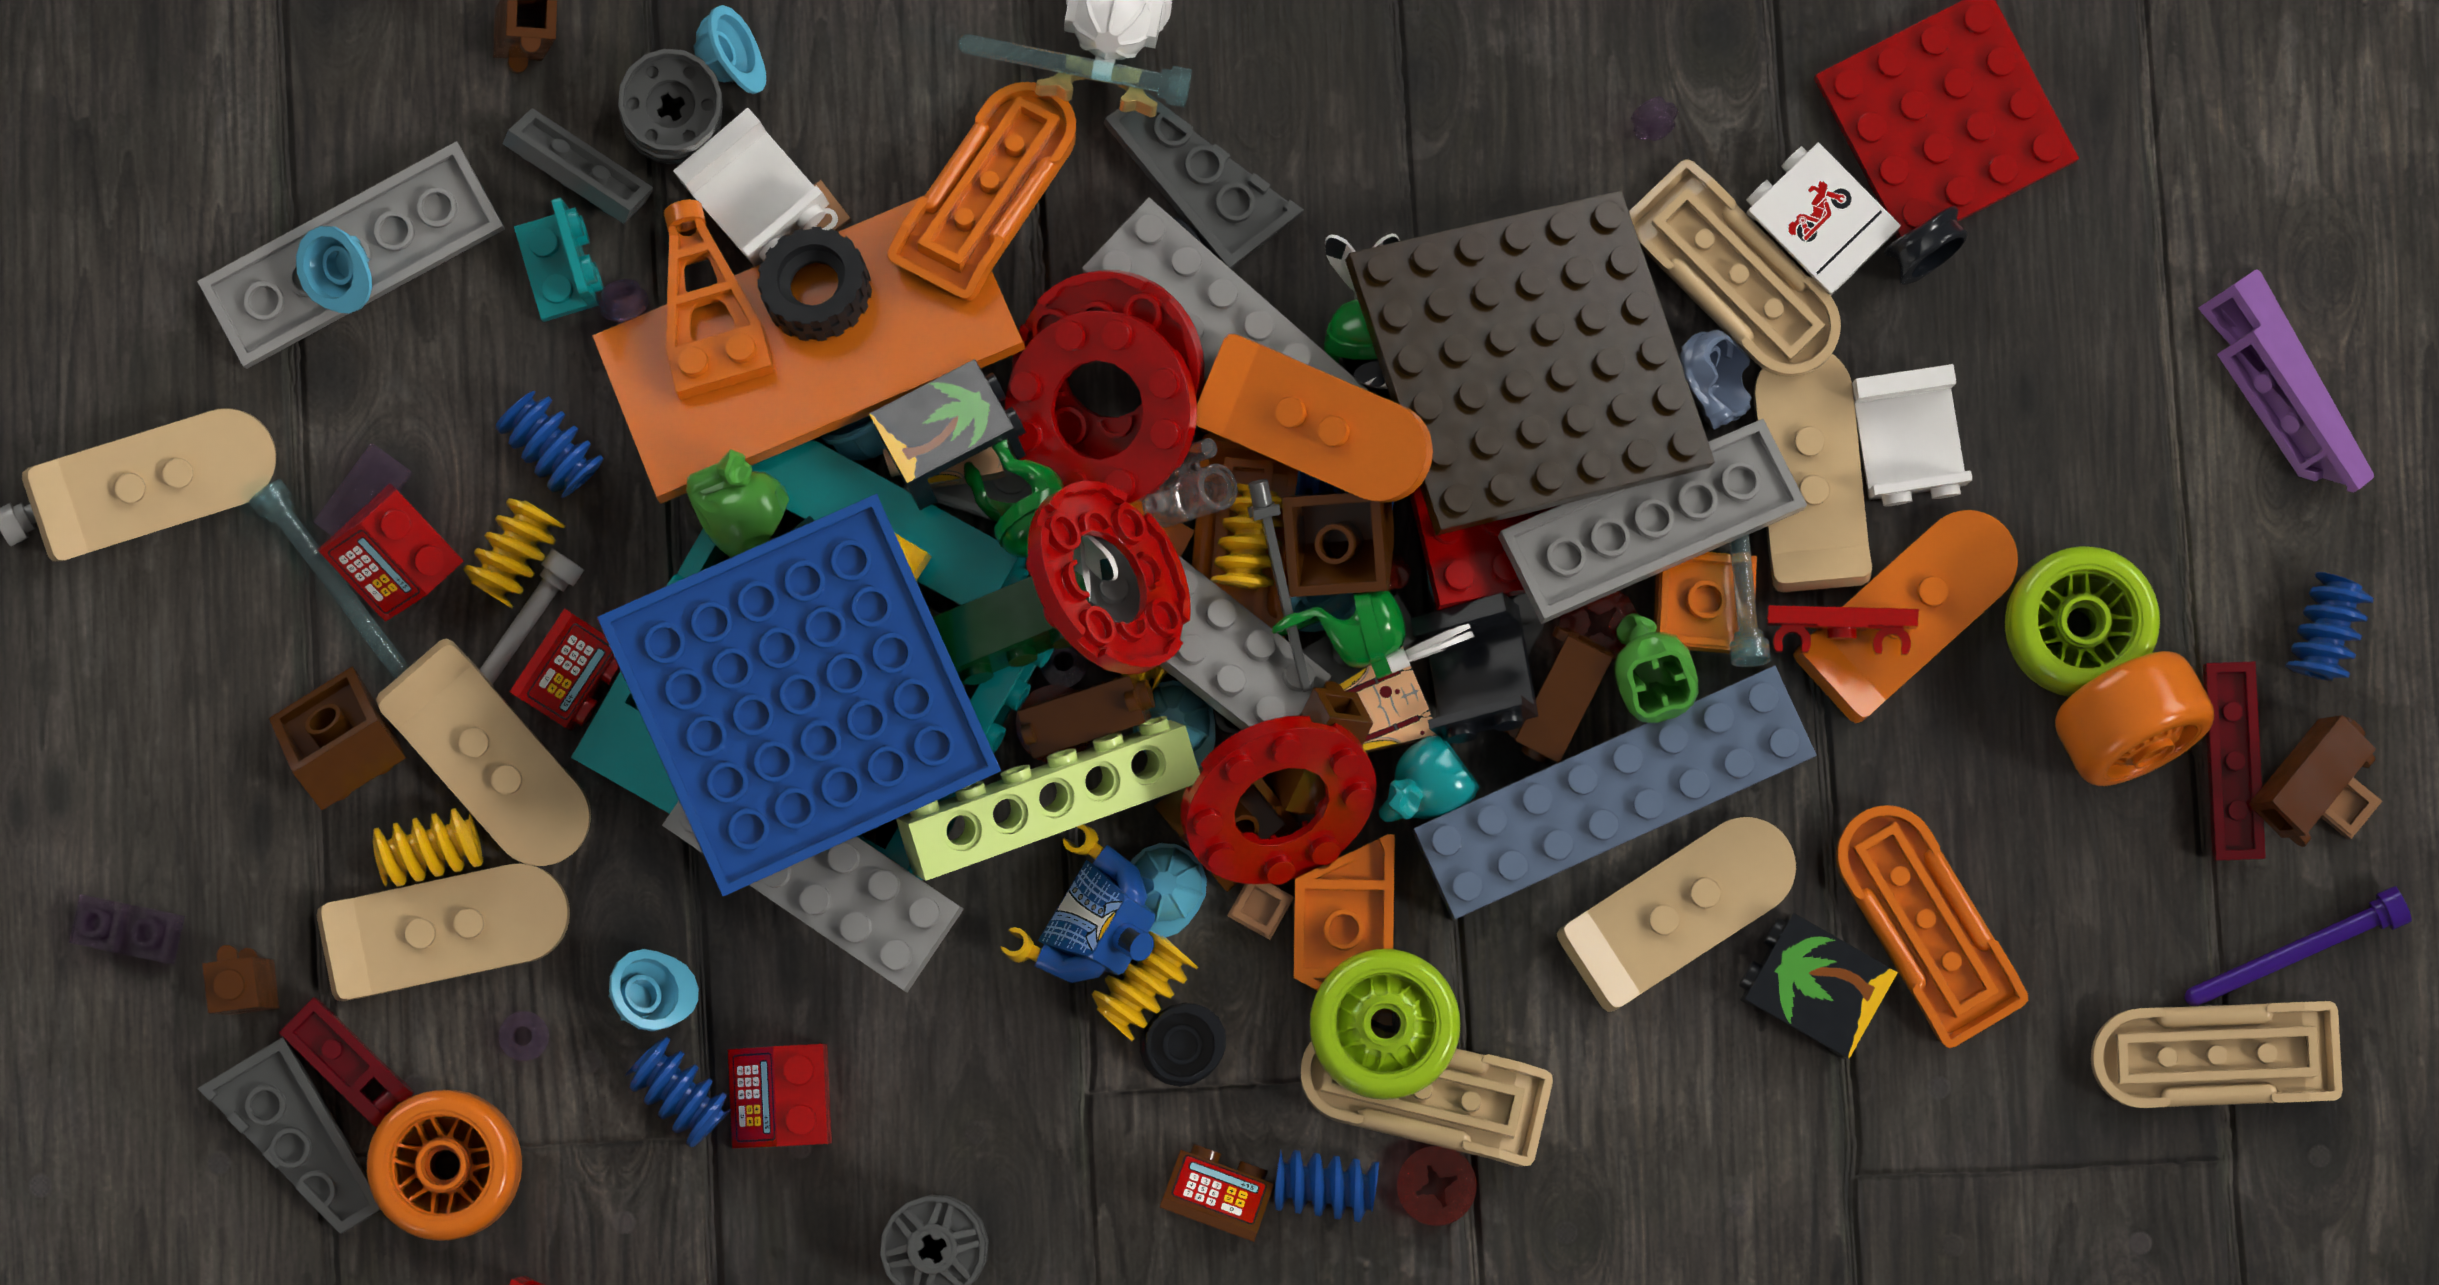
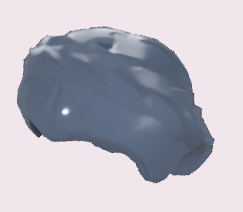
M1712 330L1692 335L1681 346L1682 351L1678 356L1695 405L1701 408L1704 421L1709 423L1711 428L1716 429L1721 425H1727L1731 421L1738 420L1751 408L1750 400L1752 397L1744 388L1742 373L1749 366L1750 358L1723 331Z

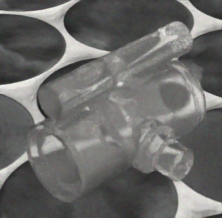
M1206 438L1192 443L1181 467L1175 469L1171 476L1159 487V491L1148 494L1142 501L1144 513H1150L1162 528L1225 510L1236 501L1238 493L1237 482L1234 474L1227 467L1221 464H1211L1200 468V461L1212 458L1217 453V445L1212 439Z

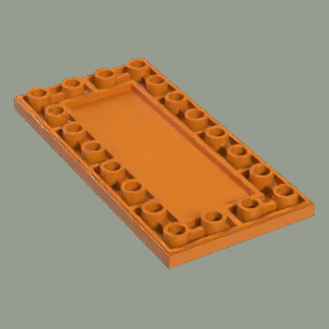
M919 197L838 231L841 236H847L852 240L855 249L858 248L871 278L869 284L872 288L871 298H868V308L865 314L862 313L858 318L859 322L853 327L850 326L844 330V334L838 337L834 335L824 341H817V339L803 341L799 340L797 336L785 334L780 326L777 327L772 321L760 296L761 293L757 279H760L758 271L760 265L734 275L765 330L775 370L773 374L680 400L675 390L666 353L667 304L592 335L659 503L662 504L687 493V478L690 474L718 463L730 449L746 456L745 461L752 466L870 416L869 413L974 359L979 367L983 368L1025 350L1022 338L992 270L978 296L973 301H965L892 263L887 257L888 249L902 222L918 199L921 198ZM813 263L806 265L795 274L792 280V295L796 300L806 305L824 303L836 292L838 275L833 268L826 264ZM721 302L695 308L691 315V337L694 340L727 332L734 327L732 316L727 307Z

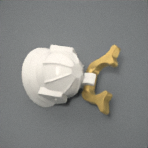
M1066 0L1067 11L1064 31L1075 33L1080 42V47L1096 56L1095 61L1084 57L1068 61L1056 75L1037 80L1036 95L1058 96L1064 101L1072 100V83L1074 81L1084 79L1115 84L1126 90V93L1121 96L1120 111H1137L1148 117H1155L1157 102L1149 98L1143 91L1137 71L1126 65H1116V60L1133 58L1143 47L1155 49L1159 32L1163 30V27L1170 18L1172 0Z

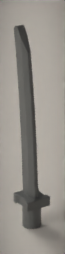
M1261 479L1248 483L1253 506L1247 507L1249 517H1253L1254 521L1261 519L1283 617L1293 613V608L1272 516L1280 515L1281 512L1279 504H1275L1272 501L1268 480ZM1297 626L1287 629L1302 691L1307 692L1311 691V685Z

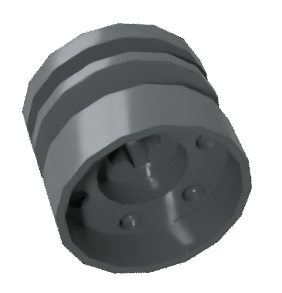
M661 49L643 55L627 70L620 84L618 107L626 138L641 155L657 163L679 165L721 130L722 92L715 73L701 58L685 50ZM670 102L673 107L682 105L679 109L680 119L673 121L669 115L661 118L663 104Z
M931 1194L907 1202L890 1217L882 1233L880 1256L886 1275L895 1285H971L979 1278L987 1262L989 1239L983 1220L970 1205L953 1196ZM930 1234L934 1240L941 1238L945 1240L947 1247L941 1251L942 1261L937 1262L933 1256L926 1259L922 1256L920 1250L926 1246L924 1239L926 1235Z

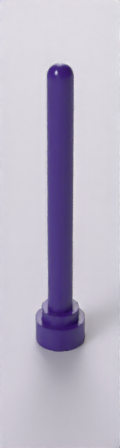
M2396 886L2388 888L2376 894V900L2369 902L2370 908L2197 984L2186 991L2185 1000L2190 1006L2202 1005L2374 927L2397 929L2412 922L2409 908Z

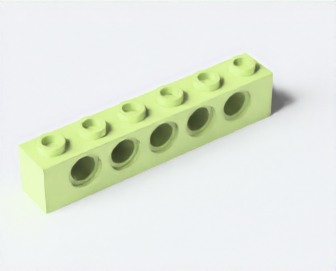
M1166 716L1151 718L1146 723L1138 725L1140 731L1122 737L1120 732L1096 738L1093 740L1094 747L1076 753V749H1065L1055 752L1047 757V764L1030 769L1029 765L1010 768L1001 773L1002 780L985 786L983 781H978L956 791V796L940 802L936 800L896 818L912 873L927 881L1193 785L1200 773L1186 725L1168 720ZM1145 750L1148 757L1147 765L1142 772L1134 774L1131 768L1132 759L1136 753ZM1099 766L1102 770L1101 783L1097 788L1088 791L1085 784L1086 776L1092 768ZM1054 782L1057 789L1056 798L1050 805L1042 807L1039 801L1040 792L1045 785ZM1008 799L1011 805V812L1005 821L996 824L993 818V810L998 802ZM962 815L965 821L963 833L958 838L949 840L946 832L948 823L954 817Z

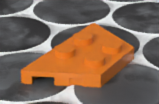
M1387 834L1378 840L1337 858L1330 864L1316 868L1295 879L1294 979L1318 991L1328 974L1346 959L1369 950L1393 949L1395 835ZM1387 1009L1379 1010L1374 1013L1371 1019L1384 1026H1392V1011Z

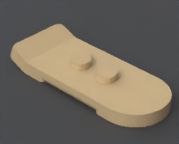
M1685 159L1678 163L1629 211L1642 250L1761 368L1775 375L1796 377L1815 371L1829 359L1838 343L1841 330L1839 311L1832 297L1814 278L1809 277L1736 204L1735 199L1694 161Z
M1833 354L1818 369L1802 376H1779L1762 368L1755 381L1753 392L1756 421L1764 419L1807 503L1803 511L1766 527L1773 586L1777 591L1783 593L1863 586L1870 581L1872 562L1868 542L1854 393L1850 375L1843 363Z
M221 408L29 467L22 472V481L47 555L52 561L59 562L230 509L253 500L263 492L272 479L276 467V448L268 429L256 417L238 409Z
M447 638L440 640L378 694L376 702L380 712L404 736L509 856L524 864L547 866L563 861L582 845L588 834L591 822V809L585 791L494 689L491 682L453 641Z
M1752 817L1728 820L1562 926L1557 932L1558 941L1601 1007L1607 1012L1615 1011L1780 904L1788 895L1795 879L1796 861L1794 851L1786 836L1767 821Z
M509 864L355 898L328 902L318 908L316 916L332 995L338 1001H348L506 966L523 964L543 958L552 952L562 941L569 924L570 907L563 887L550 873L528 864Z
M2331 1001L2130 1009L2116 1014L2099 1029L2091 1049V1066L2096 1081L2109 1097L2123 1105L2136 1108L2334 1101L2341 1098L2343 1091L2338 1009L2336 1004Z
M1371 1026L1374 1034L1380 1038L1388 1039L1396 1035V1033L1383 1031L1381 1028ZM1312 1041L1307 1046L1301 1062V1083L1305 1096L1310 1104L1328 1119L1496 1160L1515 1167L1529 1166L1535 1160L1553 1084L1552 1074L1545 1069L1490 1054L1483 1055L1456 1048L1451 1062L1432 1084L1415 1094L1403 1098L1380 1100L1357 1095L1333 1080L1320 1064Z

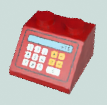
M391 483L317 549L385 622L428 595L464 562Z
M564 608L509 692L572 731L576 724L583 727L588 722L599 703L593 699L604 682L611 685L621 671L605 635Z
M827 1044L728 1049L732 1149L832 1143Z

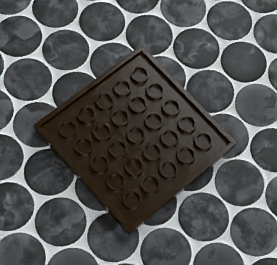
M1622 190L1351 252L1346 257L1345 262L1392 401L1414 411L1424 421L1432 439V463L1426 478L1420 485V489L1436 536L1708 469L1715 463Z

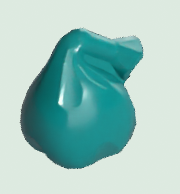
M1427 736L1408 748L1398 760L1395 769V780L1390 783L1388 799L1380 807L1379 817L1384 822H1394L1403 818H1438L1467 805L1476 796L1480 786L1447 741L1441 736Z

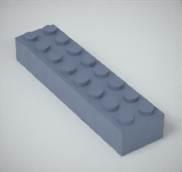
M1773 666L1695 701L1692 707L1676 718L1667 719L1659 723H1646L1414 828L1412 833L1450 917L1454 921L1806 762L1817 755L1776 666Z

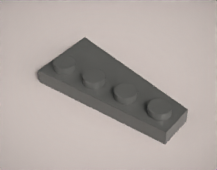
M1144 91L1145 94L1157 102L1155 117H1148L1137 111L1122 112L1118 108L1104 120L1103 124L1184 222L1192 227L1203 245L1231 270L1300 217L1304 211L1292 200H1285L1269 188L1270 184L1257 174L1253 173L1252 175L1230 158L1231 155L1217 144H1210L1194 132L1193 126L1146 91Z
M284 1037L197 1088L227 1117V1120L240 1133H243L263 1153L262 1155L276 1169H279L295 1186V1189L340 1234L345 1233L381 1211L371 1193L366 1172L291 1044Z

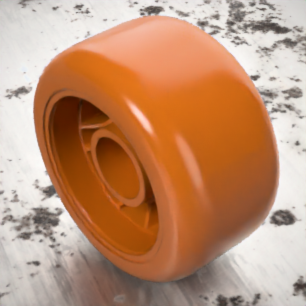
M2161 651L2122 663L2082 686L2059 708L2055 718V727L2065 750L2080 776L2092 785L2111 786L2145 775L2190 749L2210 730L2214 721V708L2189 662L2178 653Z
M457 1090L423 1092L398 1104L378 1125L367 1154L368 1183L373 1198L380 1210L400 1229L411 1235L428 1240L444 1241L464 1238L492 1225L502 1216L514 1199L522 1172L521 1148L516 1133L507 1118L485 1099ZM445 1150L455 1153L460 1163L457 1174L451 1179L443 1178L436 1170L437 1157Z

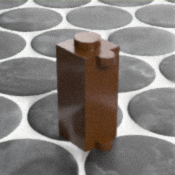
M500 0L495 8L493 58H507L508 68L516 74L526 70L528 60L542 61L556 40L557 0Z
M1556 625L1552 635L1564 643L1535 698L1538 717L1524 720L1523 726L1517 729L1504 731L1516 738L1515 741L1523 744L1521 751L1525 755L1547 764L1549 759L1560 762L1615 652L1572 629L1569 631Z
M1123 674L1027 705L1017 713L1022 725V737L1025 744L1029 745L1034 759L1146 723L1152 718L1150 709L1155 708V700L1146 679L1140 681L1138 674Z
M1326 681L1323 688L1314 687L1300 715L1310 716L1312 722L1333 726L1335 722L1349 730L1360 741L1362 746L1373 725V721L1358 693L1344 691L1342 686L1334 681ZM1286 768L1273 772L1270 778V782L1284 810L1297 815H1315L1317 804L1326 796L1324 781L1319 775L1306 769Z
M2343 715L2320 718L2251 800L2249 805L2281 838L2289 837L2297 845L2305 847L2311 840L2308 832L2360 768H2369L2376 759L2373 752L2376 748L2365 738L2364 729L2353 719Z
M223 945L217 951L216 962L202 963L209 1014L236 1015L280 1009L273 959L259 958L258 953L251 948H244L238 953L234 946Z

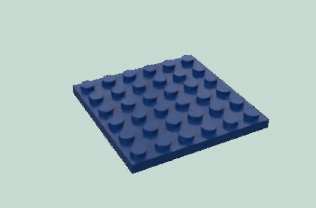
M877 494L597 617L722 897L1001 771Z

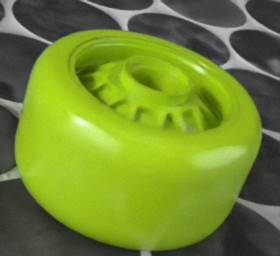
M2089 546L2071 547L2057 551L2028 569L2015 585L2005 614L2007 643L2020 669L2033 682L2044 689L2068 697L2104 672L2129 660L2153 653L2160 628V612L2156 595L2144 574L2123 556L2106 549ZM2072 611H2080L2089 618L2090 631L2087 636L2079 637L2069 630L2067 619Z
M1396 949L1369 950L1356 954L1340 963L1320 985L1310 1013L1311 1041L1315 1054L1324 1070L1345 1089L1371 1099L1389 1100L1403 1098L1415 1094L1432 1084L1451 1062L1460 1036L1459 1007L1446 979L1434 966L1424 959L1409 952ZM1383 1009L1394 1012L1400 1022L1397 1034L1388 1039L1378 1037L1371 1029L1372 1016L1377 1011Z

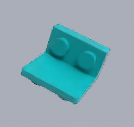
M561 197L551 200L555 212L554 215L514 226L540 318L543 322L599 306L596 292L604 290L596 262H592L590 254L585 255L582 246L590 244L582 215L579 216L576 207L569 209Z

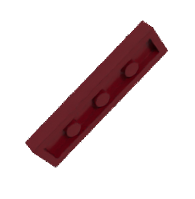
M2256 661L2203 664L2204 689L2214 708V721L2210 730L2206 733L2213 861L2266 859L2264 820L2249 805L2262 788Z

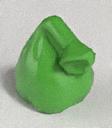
M730 449L718 463L690 474L687 478L686 492L702 527L711 541L722 552L732 558L769 541L784 515L789 502V496L785 487L776 478L766 472L752 471L751 465L745 461L746 456Z
M1632 613L1626 615L1616 628L1617 638L1622 644L1626 645L1618 653L1614 666L1620 694L1628 711L1639 721L1659 723L1667 719L1676 718L1694 705L1699 693L1698 677L1690 651L1676 635L1656 632L1657 626L1653 620Z

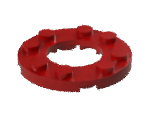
M1098 270L1067 278L1051 287L1037 300L1038 303L1031 311L1025 324L1020 326L1018 332L1026 348L1029 342L1044 328L1071 314L1085 311H1115L1138 317L1156 327V331L1168 341L1173 349L1180 352L1190 371L1197 402L1203 390L1205 380L1204 354L1200 338L1191 318L1174 296L1157 283L1143 276L1120 270ZM1022 351L1013 355L1012 371ZM1067 378L1058 390L1055 416L1059 432L1074 450L1085 457L1104 459L1116 456L1131 445L1141 427L1142 404L1135 411L1120 417L1101 416L1085 408L1073 395Z
M1085 311L1071 314L1048 325L1022 351L1013 368L1007 387L1005 410L1013 407L1026 431L1025 434L1018 437L1026 456L1019 460H1029L1050 467L1060 476L1064 487L1079 481H1097L1109 484L1127 493L1126 502L1130 505L1152 496L1160 490L1159 487L1171 476L1175 469L1181 467L1189 452L1195 433L1197 421L1196 393L1184 358L1178 350H1174L1168 341L1156 331V327L1126 313ZM1095 361L1115 364L1128 373L1140 391L1143 405L1141 427L1131 445L1116 456L1104 459L1085 457L1074 450L1059 432L1055 416L1058 390L1064 380L1082 364Z
M1074 482L1053 493L1040 504L1033 516L1029 529L1026 567L1044 607V616L1047 622L1052 627L1058 629L1071 646L1103 669L1128 675L1147 672L1172 658L1183 644L1180 637L1183 625L1190 621L1191 604L1189 587L1182 563L1172 542L1157 520L1150 513L1143 516L1139 510L1126 502L1127 493L1102 482ZM1091 535L1103 538L1113 544L1128 560L1136 575L1140 591L1139 611L1132 622L1128 624L1124 621L1114 622L1105 609L1100 606H1092L1086 600L1090 597V594L1080 589L1073 568L1078 564L1077 559L1073 560L1074 550L1079 547L1082 536Z
M1286 716L1263 721L1229 737L1200 763L1203 771L1196 779L1192 788L1186 787L1183 794L1180 814L1181 825L1195 857L1207 870L1226 880L1244 884H1284L1290 879L1302 876L1322 865L1334 862L1340 853L1356 838L1368 820L1374 805L1377 787L1375 771L1360 741L1349 730L1335 722L1333 726L1312 722L1310 716ZM1286 768L1306 769L1319 775L1324 781L1326 796L1317 804L1315 817L1309 823L1307 820L1303 821L1302 828L1293 834L1279 838L1273 834L1270 836L1271 839H1260L1258 835L1250 832L1243 833L1237 827L1235 810L1240 797L1252 783L1268 773Z

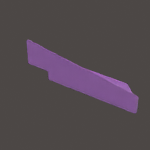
M2256 269L2198 307L2206 319L2230 344V346L2217 354L2299 477L2312 481L2324 478L2347 486V491L2353 493L2374 478L2373 471L2259 270Z

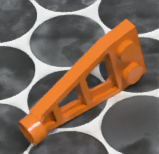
M691 199L670 204L664 210L666 226L669 232L666 353L679 399H687L775 373L765 330L707 229L702 204L697 200ZM708 259L717 277V284L687 292L684 274L685 266ZM716 302L723 303L734 320L733 329L694 340L691 337V315L693 310Z

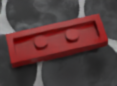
M1769 605L1767 608V626H1781L1773 638L1775 652H1782V640L1786 634L1795 633L1802 641L1801 653H1808L1811 647V636L1805 628H1814L1817 630H1827V638L1857 639V630H1879L1872 642L1875 655L1882 654V641L1889 635L1899 638L1901 641V655H1907L1911 648V639L1904 629H1916L1918 627L1919 609Z

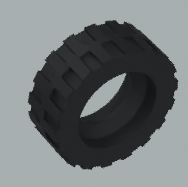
M812 227V229L803 230L801 228L795 230L793 234L787 237L784 235L777 240L778 243L773 248H769L765 254L766 258L763 263L761 262L758 270L760 273V279H757L758 289L772 321L777 327L780 326L785 334L797 336L799 340L809 341V339L824 341L828 337L834 335L838 337L844 334V330L850 326L853 327L859 322L858 318L862 313L865 314L868 308L867 301L869 297L871 298L872 288L869 284L871 278L858 248L855 249L852 240L847 236H841L838 231L833 229L823 230L821 227ZM813 263H822L833 268L838 275V287L829 300L818 305H806L794 298L791 292V283L795 274L801 268Z

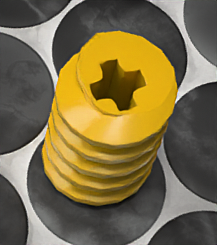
M1231 483L1230 487L1240 493L1242 497L1230 498L1226 502V506L1237 513L1238 516L1224 518L1222 521L1223 527L1233 532L1234 535L1219 539L1218 545L1230 552V555L1215 558L1214 564L1224 570L1226 574L1213 576L1211 581L1249 590L1274 586V580L1262 573L1263 568L1272 566L1270 557L1266 554L1268 548L1261 519L1254 521L1253 517H1249L1247 507L1253 506L1249 486ZM1270 490L1272 501L1275 504H1279L1280 509H1282V498L1278 496L1277 492ZM1272 516L1274 529L1284 528L1283 520L1277 516ZM1277 539L1278 547H1282V541Z
M508 498L506 504L513 512L514 517L497 515L495 520L504 531L503 534L486 532L484 536L493 547L492 551L476 548L474 554L481 562V568L465 565L463 570L472 581V584L512 609L513 606L505 596V593H523L524 589L516 580V576L520 575L529 578L534 576L535 573L527 564V559L543 561L545 556L538 548V542L554 545L556 540L547 529L548 526L565 528V525L526 500L520 501Z
M456 808L451 809L450 822L447 825H444L437 813L431 814L430 829L427 830L424 829L418 818L412 819L411 834L408 835L405 834L398 823L393 824L392 839L387 840L379 827L373 830L374 855L385 886H387L388 876L396 886L405 885L407 870L415 881H423L426 875V865L435 877H439L444 874L446 861L454 872L462 871L465 856L473 867H479L483 863L480 840L472 814L469 813V819L463 820Z
M1151 931L1148 932L1154 940V948L1151 954L1146 959L1137 961L1136 966L1129 964L1125 972L1122 973L1124 976L1123 980L1108 975L1105 978V982L1111 991L1110 995L1094 990L1091 994L1098 1007L1097 1010L1131 1041L1135 1038L1128 1025L1131 1023L1145 1028L1148 1024L1141 1010L1144 1008L1154 1013H1158L1161 1010L1155 998L1156 993L1167 998H1172L1174 995L1168 980L1172 979L1182 984L1188 980L1181 968L1182 964L1198 969V966L1167 938Z

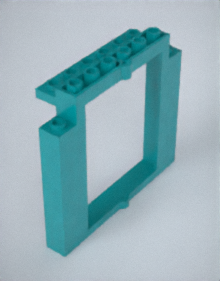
M814 439L751 466L752 471L766 472L785 487L789 496L786 510L802 519L811 516L814 520H818L877 494L894 533L932 556L917 582L958 605H963L1028 578L1029 572L1025 569L1026 558L1016 557L1006 552L993 537L934 505L919 510L909 491ZM704 528L678 573L671 578L667 586L723 561L726 554L711 541ZM1054 648L1038 654L1037 660L1031 664L1021 667L1009 666L994 672L992 679L979 684L970 702L993 753L998 749L1005 736L1006 728L1003 727V724L1012 709L1018 711L1030 692L1031 685L1027 682L1036 666L1042 668L1047 663ZM620 672L571 758L670 814L679 800L642 717L637 710L624 677ZM955 792L937 801L940 802L956 796ZM957 816L948 823L947 836L953 829ZM899 827L886 849L861 835L857 836L912 873Z

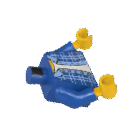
M1086 825L1077 826L1086 835V840L1081 847H1077L1065 838H1063V844L1067 850L1079 855H1090L1095 861L1093 863L1085 861L1038 939L1039 942L1044 944L1043 947L1040 948L1034 945L1029 935L1021 928L1016 927L1010 928L1008 931L1015 937L1024 940L1021 949L1009 951L1001 946L1004 954L1012 961L1020 963L1031 959L1036 962L1034 967L1072 983L1098 978L1104 971L1120 975L1125 972L1132 959L1142 961L1151 954L1154 948L1153 937L1148 932L1155 922V913L1145 905L1147 892L1140 870L1109 845L1103 848L1098 844L1099 838L1097 833Z

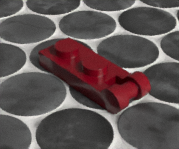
M313 997L279 1032L376 1128L399 1102H403L414 1095V1091L385 1065L317 997ZM376 1079L385 1089L372 1100L363 1090Z

